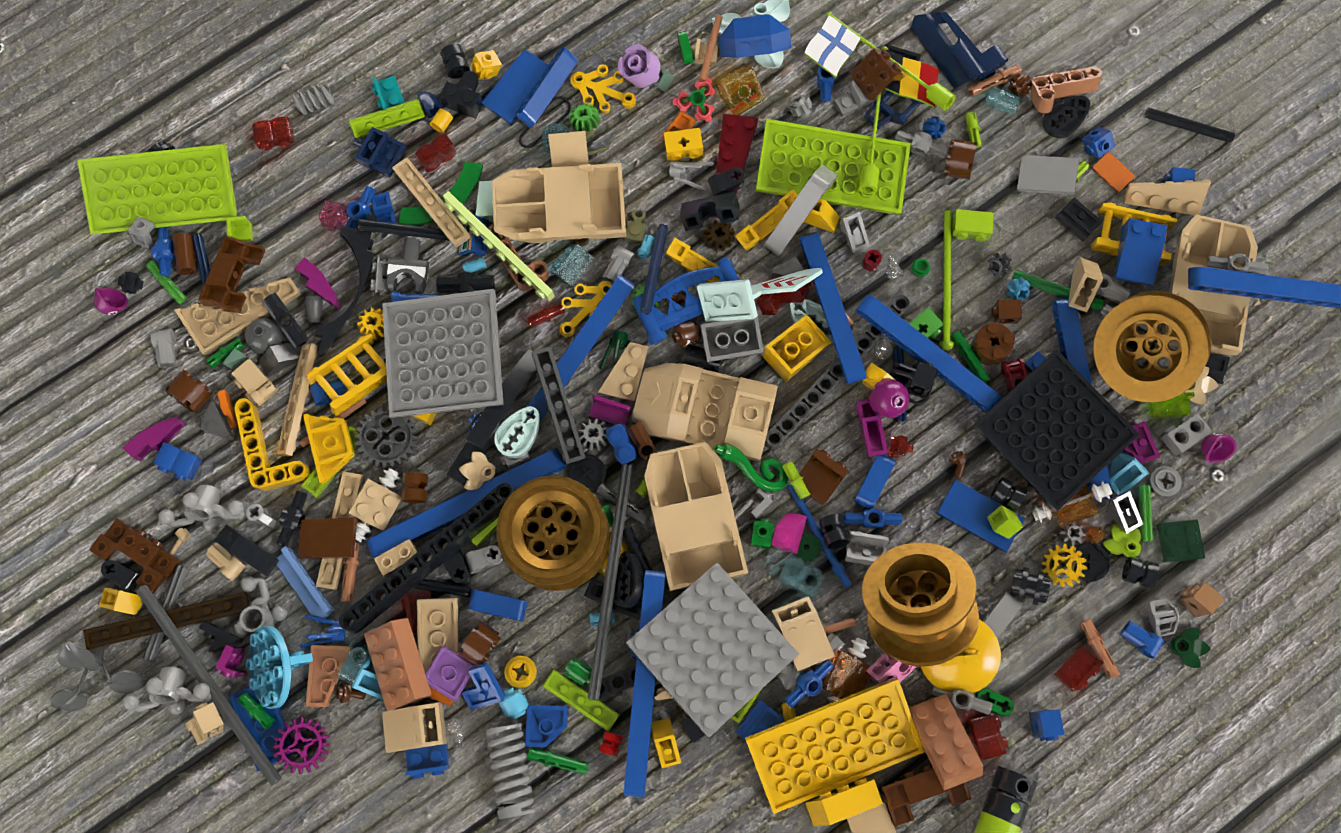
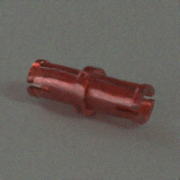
M558 302L547 309L542 308L540 312L526 317V320L532 329L543 322L548 323L552 318L564 314L565 310L561 306V302Z

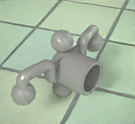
M200 485L196 488L195 493L189 492L183 497L182 502L187 507L184 510L185 518L174 520V513L171 510L165 509L159 513L158 519L162 524L169 525L172 528L189 525L197 520L203 522L204 530L214 532L219 527V522L214 517L220 516L228 520H241L244 518L245 513L243 503L237 500L229 503V512L225 511L222 506L218 505L221 499L220 491L213 486Z
M247 576L241 581L242 589L247 592L253 591L258 585L261 597L255 599L251 606L242 611L239 618L240 621L234 625V632L238 636H245L248 632L255 633L258 628L263 626L274 627L273 620L283 621L288 615L287 609L284 606H276L272 612L269 611L267 601L270 596L267 583L263 577L254 578ZM261 613L262 623L255 628L253 618L256 614Z
M164 667L160 670L158 678H152L146 684V689L150 693V701L139 703L137 695L128 694L122 699V705L125 709H133L137 712L157 707L160 704L169 705L170 713L179 715L185 710V703L181 699L185 698L193 702H208L211 700L209 686L205 683L196 685L193 693L184 687L187 674L183 670L176 667Z

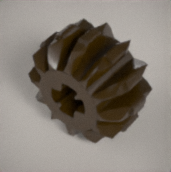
M715 220L714 225L708 224V229L704 230V235L706 236L704 237V242H708L709 248L714 246L715 252L718 248H721L724 252L725 246L730 248L731 242L735 241L733 236L735 230L730 229V223L726 225L724 223L718 224L717 220Z

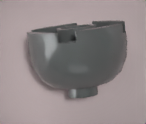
M266 317L257 318L247 326L245 341L254 353L263 356L270 346L284 344L285 334L273 319Z

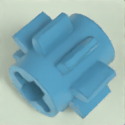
M1022 277L1013 279L1007 286L1010 290L1007 292V295L1014 300H1025L1031 293L1028 289L1031 284Z

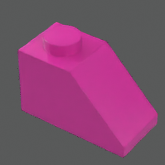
M788 512L777 524L771 545L778 550L797 554L807 516Z

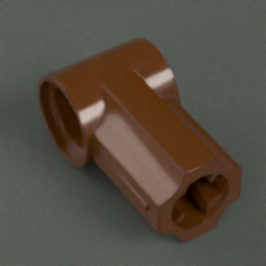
M639 421L626 428L641 458L649 460L650 455L643 454L642 448L645 445L651 446L653 448L651 454L656 453V447L642 422Z

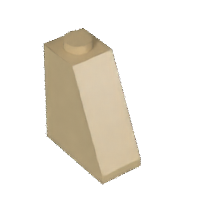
M1083 258L1079 259L1072 274L1068 303L1070 307L1085 312L1088 311L1103 280L1098 263Z

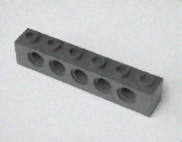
M549 346L532 351L531 355L565 465L583 460L585 455L552 348Z

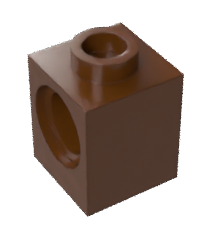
M998 300L991 309V315L995 323L1017 324L1022 319L1021 300Z

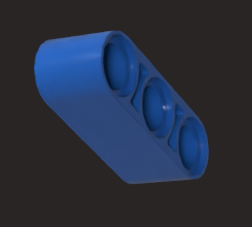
M884 454L877 455L854 501L869 509H873L896 460Z
M473 589L468 609L523 622L528 602Z

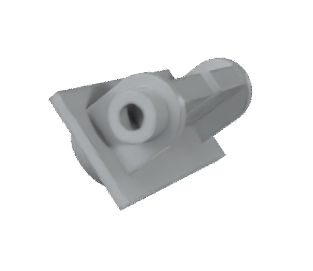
M377 256L376 260L371 264L373 279L370 280L369 290L372 291V297L376 293H379V296L382 297L387 296V293H389L387 279H382L383 276L387 277L389 260L382 259L379 261L380 256Z

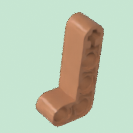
M1089 67L1035 77L1032 81L1030 98L1038 112L1049 113L1052 111L1054 99L1098 90L1102 71L1097 67Z
M494 224L489 226L488 229L494 235L497 234L500 237V241L521 260L509 238L494 232ZM501 260L520 291L526 292L534 288L532 285L529 287L526 283H519L523 276L520 273L515 274L510 269V264L506 260L504 262ZM537 260L527 265L534 273L538 269H543L544 272L542 274L536 275L543 282L548 279L549 272L545 262Z

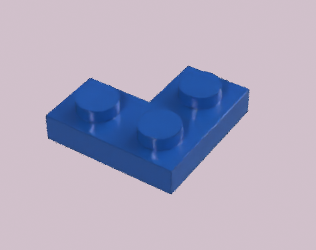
M488 662L473 666L468 670L475 686L465 688L461 693L470 710L503 701L505 695Z

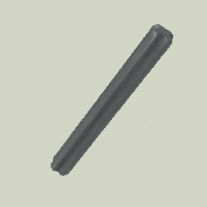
M182 565L176 566L162 604L164 610L175 607L188 571L187 567ZM164 632L150 636L143 655L144 660L155 661L165 634Z

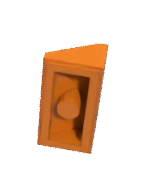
M1107 152L1092 167L1118 193L1135 178V175L1110 152Z

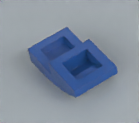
M389 192L374 195L371 201L376 221L397 223Z

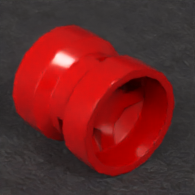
M605 731L603 735L604 742L600 745L599 751L618 757L619 744L622 743L624 737Z

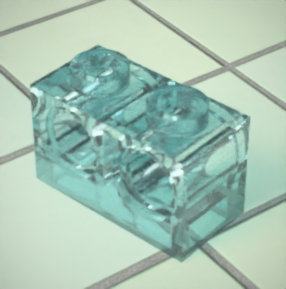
M790 557L777 580L813 599L825 576L821 575V570L813 566L811 568L805 566V562L800 558L794 557L793 559ZM796 567L798 575L795 577L789 575L788 568ZM806 577H813L816 581L815 586H808L805 582Z

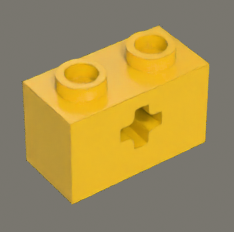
M700 128L664 132L667 160L679 161L682 158L689 157L694 159L703 156Z

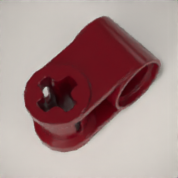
M1017 358L1016 361L1001 362L1002 374L1005 378L1008 392L1015 388V382L1020 383L1027 377L1025 363L1022 358Z

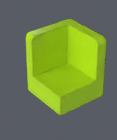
M246 216L226 218L228 237H233L243 242L253 241L252 223Z
M1002 505L987 517L994 532L1007 539L1023 528L1017 514Z

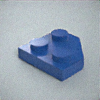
M528 705L525 747H547L559 736L568 725V706Z

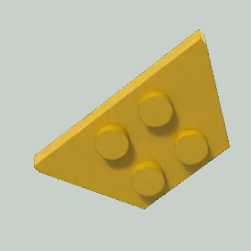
M304 414L303 417L319 482L325 484L355 456L348 426L343 418L317 417Z

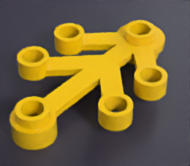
M604 64L599 65L597 70L587 74L575 72L570 78L571 85L575 89L580 90L583 103L586 106L589 104L594 105V99L588 94L587 88L594 91L599 103L600 112L603 114L610 112V104L605 100L603 94L622 101V105L626 109H631L636 105V97L633 93L627 92L624 94L608 88V86L624 82L625 78L619 71H616L614 76L596 83L590 81L597 77H606L608 75V67ZM588 99L591 100L590 103H586L585 101Z
M602 281L598 286L577 284L574 288L576 295L581 296L584 293L597 295L593 299H571L570 297L562 299L561 305L565 309L570 307L584 308L570 322H564L560 326V335L565 338L571 337L575 332V327L588 313L591 316L597 304L605 296L606 293L603 291V288L608 287L610 289L613 283ZM577 287H582L583 292L579 293ZM564 300H569L570 306H565ZM565 326H569L571 328V331L569 333H566L564 331Z

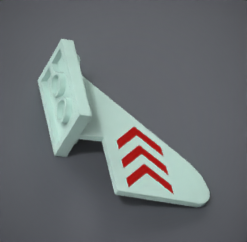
M807 269L750 286L749 279L699 284L697 290L705 321L754 319L758 316L754 302L755 298L761 294L796 291L823 273L822 269Z

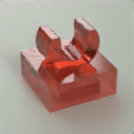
M906 436L893 437L891 439L889 457L899 458L906 456L908 452L913 453L914 445L907 444L908 437Z

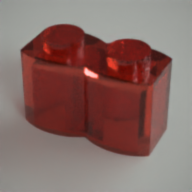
M278 117L252 124L255 145L259 149L268 151L273 147H287L295 142L292 122L288 117Z
M446 134L437 136L431 144L420 147L415 155L425 172H431L437 169L441 163L451 160L456 155V150Z
M990 713L989 715L985 714L967 719L980 760L1007 754L1006 748H1008L1006 738L1000 734L999 728H1002L998 716Z

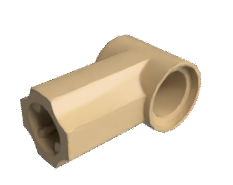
M215 543L207 550L206 556L231 581H234L247 567L240 558L232 555L218 543Z

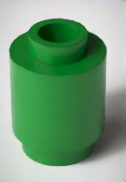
M572 658L564 670L568 674L567 677L582 687L585 684L589 686L592 668L580 660Z

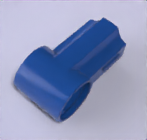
M339 378L328 382L338 395L342 396L348 392L347 387ZM319 383L310 386L316 406H323L332 401Z
M1128 621L1120 633L1122 637L1137 646L1143 655L1151 659L1156 657L1165 642L1158 635L1145 631L1132 621Z

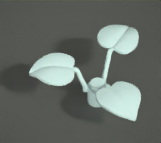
M768 0L764 3H758L754 6V13H750V16L770 14L778 21L784 22L790 15L789 0ZM736 13L721 15L723 19L719 34L721 35L733 19L742 17ZM783 51L772 54L756 55L754 58L759 65L775 69L782 65L784 54Z

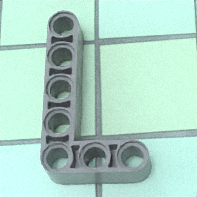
M822 165L811 176L764 246L777 256H780L838 175Z

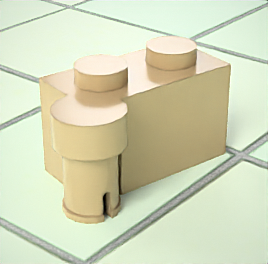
M251 359L246 360L231 373L236 378L233 380L240 389L244 387L247 391L245 394L252 403L256 402L259 406L264 404L266 400L278 391L275 385Z
M206 702L195 708L196 711L193 712V719L185 723L188 731L192 732L197 745L208 741V734L212 738L223 732L224 724L213 702L210 704Z

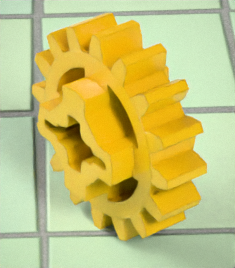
M1064 544L1063 548L1056 545L1055 551L1048 549L1051 554H1044L1047 561L1041 564L1046 566V569L1042 571L1045 574H1049L1048 576L1051 577V580L1053 579L1052 584L1057 585L1060 582V586L1064 588L1066 583L1070 587H1073V581L1080 583L1078 577H1085L1082 570L1087 569L1086 566L1082 565V563L1086 562L1085 558H1080L1082 552L1077 551L1075 553L1076 548L1072 546L1069 549L1067 544ZM1061 553H1069V554H1071V555H1068V556H1066V557H1062V556H1060L1059 554H1061ZM1054 560V567L1051 568L1052 561ZM1062 562L1067 563V564H1066V566L1068 567L1067 569L1064 570V569L1062 568V567H1063V566L1061 565ZM1077 563V570L1075 572L1074 565ZM1067 575L1069 578L1062 579L1058 578V576Z

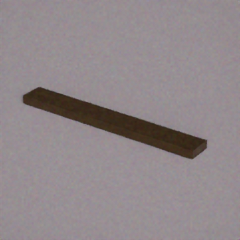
M245 591L165 610V612L178 629L199 624L202 621L207 622L241 614L250 604L248 593ZM152 614L83 630L86 650L164 632Z

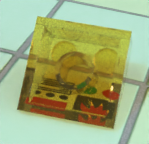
M745 63L714 81L720 97L733 115H740L766 99L754 68Z

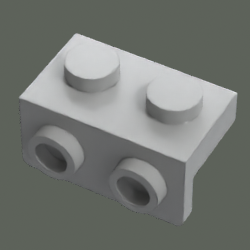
M850 531L849 537L851 542L846 545L845 561L871 565L879 556L887 551L889 538L881 535L866 534L860 531Z

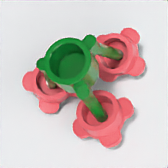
M706 78V81L701 82L698 80L695 83L697 90L692 92L691 96L686 91H680L679 96L674 98L672 102L673 105H676L684 113L688 107L692 105L697 106V113L694 115L695 119L710 122L714 106L704 102L705 96L714 95L715 89L712 87V79Z

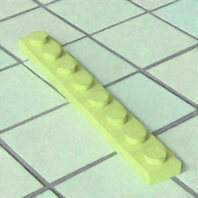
M449 191L443 195L446 208L450 212L455 211L458 214L457 218L464 225L467 223L471 226L470 230L477 237L480 235L484 239L483 243L489 249H495L499 259L503 262L506 260L510 264V269L515 274L520 273L523 276L522 280L529 287L532 285L536 289V294L541 299L546 298L550 302L555 297L553 290Z

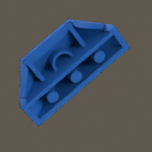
M770 14L735 18L718 38L720 57L740 58L772 54L792 48L790 29Z

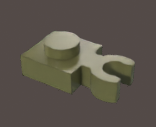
M634 209L632 211L633 221H628L626 237L624 238L625 241L642 243L646 231V224L642 222L646 219V212L643 211L642 216L637 217L636 210Z

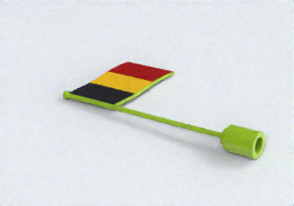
M886 46L881 48V50L885 49L893 60L930 86L937 83L939 70L935 67L902 57L889 51ZM903 71L901 72L905 77L901 81H892L885 88L894 94L923 102L935 109V104L927 99V89ZM881 93L877 96L869 164L862 167L860 173L859 191L867 195L875 194L878 189L880 170L873 165Z

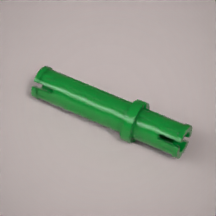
M957 331L951 335L950 338H952L957 346L959 355L962 354L973 374L984 383L991 378L973 352V346L968 344L962 331Z
M533 747L529 749L527 760L542 763L546 767L550 765L584 775L587 774L589 762L552 753L553 751L551 750L544 751Z

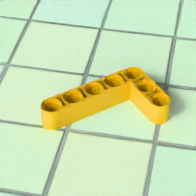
M239 399L235 404V412L251 485L260 491H269L305 481L311 474V470L301 461H293L270 468L258 408L249 399ZM250 405L249 410L243 413L245 406ZM253 423V428L247 431L248 425ZM257 441V446L251 449V444ZM261 459L260 465L255 467L256 460ZM303 467V472L300 475H296L297 469ZM284 472V477L281 480H277L278 474ZM264 477V483L262 485H258L259 479Z

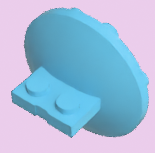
M273 626L260 627L254 634H251L249 658L246 659L245 664L250 672L249 687L255 691L263 707L274 709L281 707L285 703L290 690L291 670L313 662L312 653L304 654L301 651L292 653L289 656L282 635Z

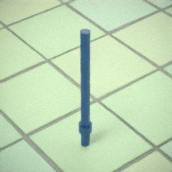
M787 485L786 487L802 515L807 516L806 521L813 534L820 540L821 548L833 567L831 568L833 573L839 577L844 588L849 587L852 584L844 572V566L842 563H839L832 549L826 548L823 539L824 535L803 499L799 500L793 486Z

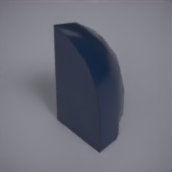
M427 91L417 93L429 118L434 117L440 108L444 109L442 103L434 94Z

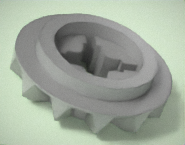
M1169 466L1156 468L1152 471L1149 478L1150 487L1154 489L1156 494L1162 495V497L1175 495L1180 490L1182 484L1179 473ZM1164 477H1166V481H1169V483H1171L1165 485V488L1163 486V482L1159 481Z

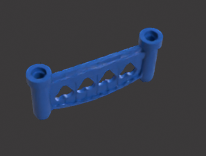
M727 257L719 260L717 267L685 273L655 290L652 310L648 315L640 312L643 294L633 298V305L649 336L647 340L650 346L667 338L665 330L703 314L700 299L688 292L689 287H695L696 284H704L705 280H711L713 276L719 277V282L740 280L731 261ZM680 291L686 293L684 308L671 299L673 294L678 295ZM664 298L668 299V315L656 309L654 303L661 302Z

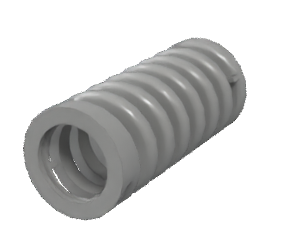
M522 723L486 730L488 740H492L488 743V747L490 749H500L491 752L489 758L492 760H502L493 763L491 769L493 771L508 770L494 775L492 779L494 782L510 781L496 786L494 792H513L498 797L496 803H516L507 807H498V819L535 812L533 806H529L533 803V798L528 796L521 797L532 791L531 786L522 785L529 782L530 776L519 774L528 770V764L517 763L525 760L527 754L524 752L511 753L523 749L525 743L523 741L509 742L524 735L523 731H521Z

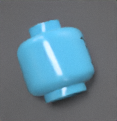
M513 687L503 691L505 698L499 702V705L504 715L512 719L524 715L529 704L523 691L520 689L514 690Z

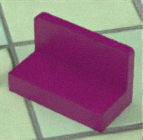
M594 395L589 418L598 419L600 422L613 426L617 424H624L626 426L631 414V407Z

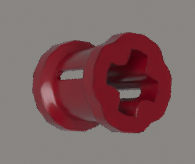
M869 250L866 253L862 263L865 270L869 272L877 270L882 259L879 251Z

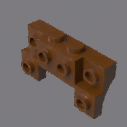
M224 237L198 301L203 306L220 307L224 312L240 313L247 297L244 293L235 291L246 264L260 265L266 251L265 248L240 241L233 237Z
M117 518L107 532L100 534L89 549L104 561H108L117 550L145 568L136 583L141 586L147 585L152 593H155L159 586L174 573L176 566L181 565L183 562L162 548L163 544L154 538L150 540L146 537L148 533L140 528L135 530Z
M928 764L921 767L923 771L917 773L914 770L902 774L903 778L881 786L888 805L887 809L893 825L897 827L906 822L914 821L910 808L911 804L944 792L947 793L951 806L971 800L972 797L967 783L965 782L944 790L932 765Z

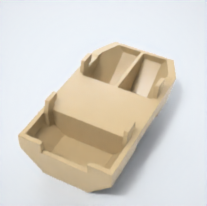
M621 163L510 170L492 181L494 232L513 240L529 243L583 238L626 237Z
M1196 214L1182 230L1174 255L1169 292L1189 300L1204 315L1211 333L1212 344L1210 353L1222 356L1238 355L1242 352L1250 297L1189 290L1188 269L1192 267L1212 268L1207 266L1209 256L1228 258L1229 255L1233 256L1238 253L1244 254L1250 258V261L1256 262L1258 246L1250 226ZM1234 263L1236 267H1242L1240 264ZM1163 323L1161 332L1166 333L1169 331V326ZM1177 340L1169 341V345L1180 348Z
M665 363L645 368L633 410L632 421L634 423L641 421L650 436L688 445L707 442L713 450L716 445L722 446L723 443H726L741 450L747 459L760 462L778 386L712 372L687 364Z
M707 442L650 454L644 477L670 592L686 590L716 563L732 579L747 575L748 570L721 458Z

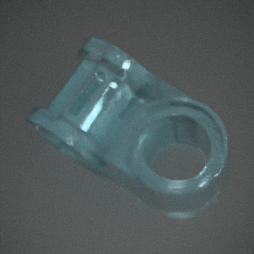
M356 647L349 652L344 665L339 671L338 679L353 685L361 667L370 659L367 647ZM361 653L363 659L359 660L360 657L357 654Z

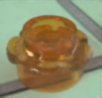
M1092 526L1087 531L1088 542L1097 544L1103 539L1105 532L1101 530V526Z

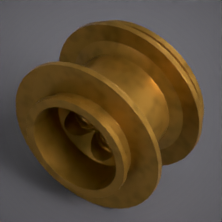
M1164 291L1140 293L1114 307L1100 323L1094 340L1095 363L1105 382L1122 396L1140 402L1166 401L1188 390L1201 375L1211 352L1210 328L1201 311L1184 297ZM1146 324L1148 332H1139L1138 325ZM1159 324H1167L1169 331L1166 333L1160 332L1158 329ZM1154 340H1157V341H1158V342H1157V345H1159V346H1156L1155 348H1152V347H1151V346H1152V343H1151V342H1153ZM1177 340L1180 348H1170L1169 341ZM1135 341L1138 344V349H1129L1128 342ZM1139 358H1146L1149 361L1148 366H1141L1138 363ZM1159 358H1168L1170 362L1169 365H1160Z
M543 476L524 483L508 497L497 521V542L504 560L527 583L543 590L565 591L586 583L600 570L609 552L611 541L610 527L598 499L583 484L567 477ZM552 512L549 518L543 517V515ZM566 513L572 514V518L568 522L562 521V517ZM534 524H537L539 526L538 531L531 533ZM552 527H554L556 532H552V535H550L548 529L552 530ZM571 532L578 533V537L574 541L568 540V535ZM538 543H544L545 545L544 550L541 552L535 551V546ZM558 547H564V553L561 556H555L554 552Z
M933 543L900 545L879 556L871 564L864 576L862 597L868 611L869 632L876 645L893 659L912 666L939 665L959 655L975 637L979 624L978 607L975 601L976 580L968 563L951 549Z

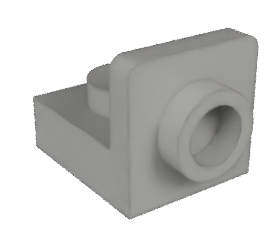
M138 217L128 229L133 242L149 250L154 245L150 232L155 227L154 223Z
M760 488L756 490L755 494L762 502L758 500L750 508L752 510L750 516L754 520L761 516L773 503L770 493L762 491Z

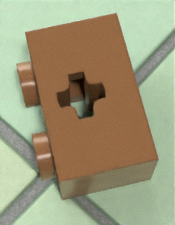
M1205 582L1185 587L1180 593L1182 596L1178 601L1195 617L1212 614L1225 599Z

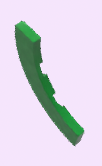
M464 162L461 175L449 190L461 204H464L470 198V194L477 187L482 174L483 164ZM442 196L440 199H441L444 203H446L445 200H444V198H443V196ZM422 206L401 208L399 224L423 226L424 224L434 222Z

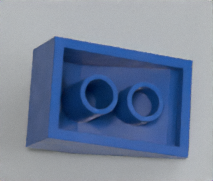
M1131 218L1125 222L1121 228L1114 279L1153 286L1165 244L1167 225Z

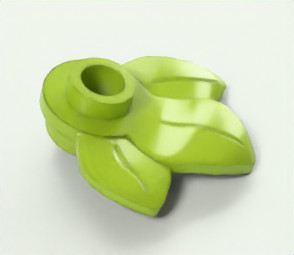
M1118 524L1111 525L1112 539L1104 541V547L1115 555L1123 554L1126 557H1137L1142 549L1139 543L1141 540L1139 529L1136 528L1126 534ZM1128 545L1133 546L1135 549H1134V550L1129 549V548H1128Z

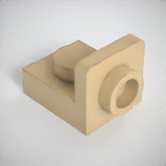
M697 39L696 45L692 47V56H695V63L703 64L708 45L700 44L701 39ZM718 46L714 48L710 65H716Z

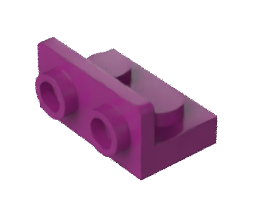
M225 646L215 667L221 670V675L236 679L238 676L245 677L246 672L236 669L237 665L239 666L244 659V649L237 646Z

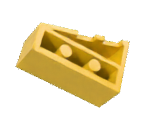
M866 778L854 781L855 785L853 786L843 785L838 787L836 792H825L820 794L819 798L805 802L813 826L832 825L882 805L883 802L875 780L867 781Z

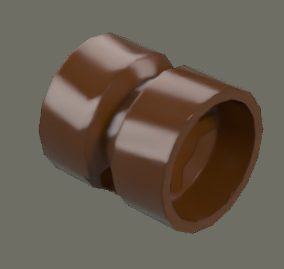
M417 472L403 473L402 485L405 486V489L402 490L401 501L414 504L426 503L427 491L425 487L428 486L429 475Z

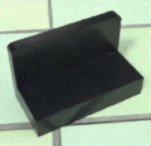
M692 345L685 347L681 359V364L696 366L717 373L721 360L707 362L704 348Z

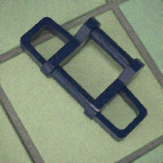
M887 91L880 99L879 111L887 118L882 122H878L877 129H880L889 121L904 125L907 122V118L920 104L924 103L910 99L913 102L903 113L895 112L886 104L894 93ZM877 100L864 115V118L873 126L874 118L870 113L876 108Z

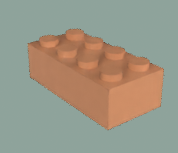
M408 618L390 621L364 634L387 711L408 706L432 695Z
M947 694L909 707L920 742L944 790L983 775V764Z

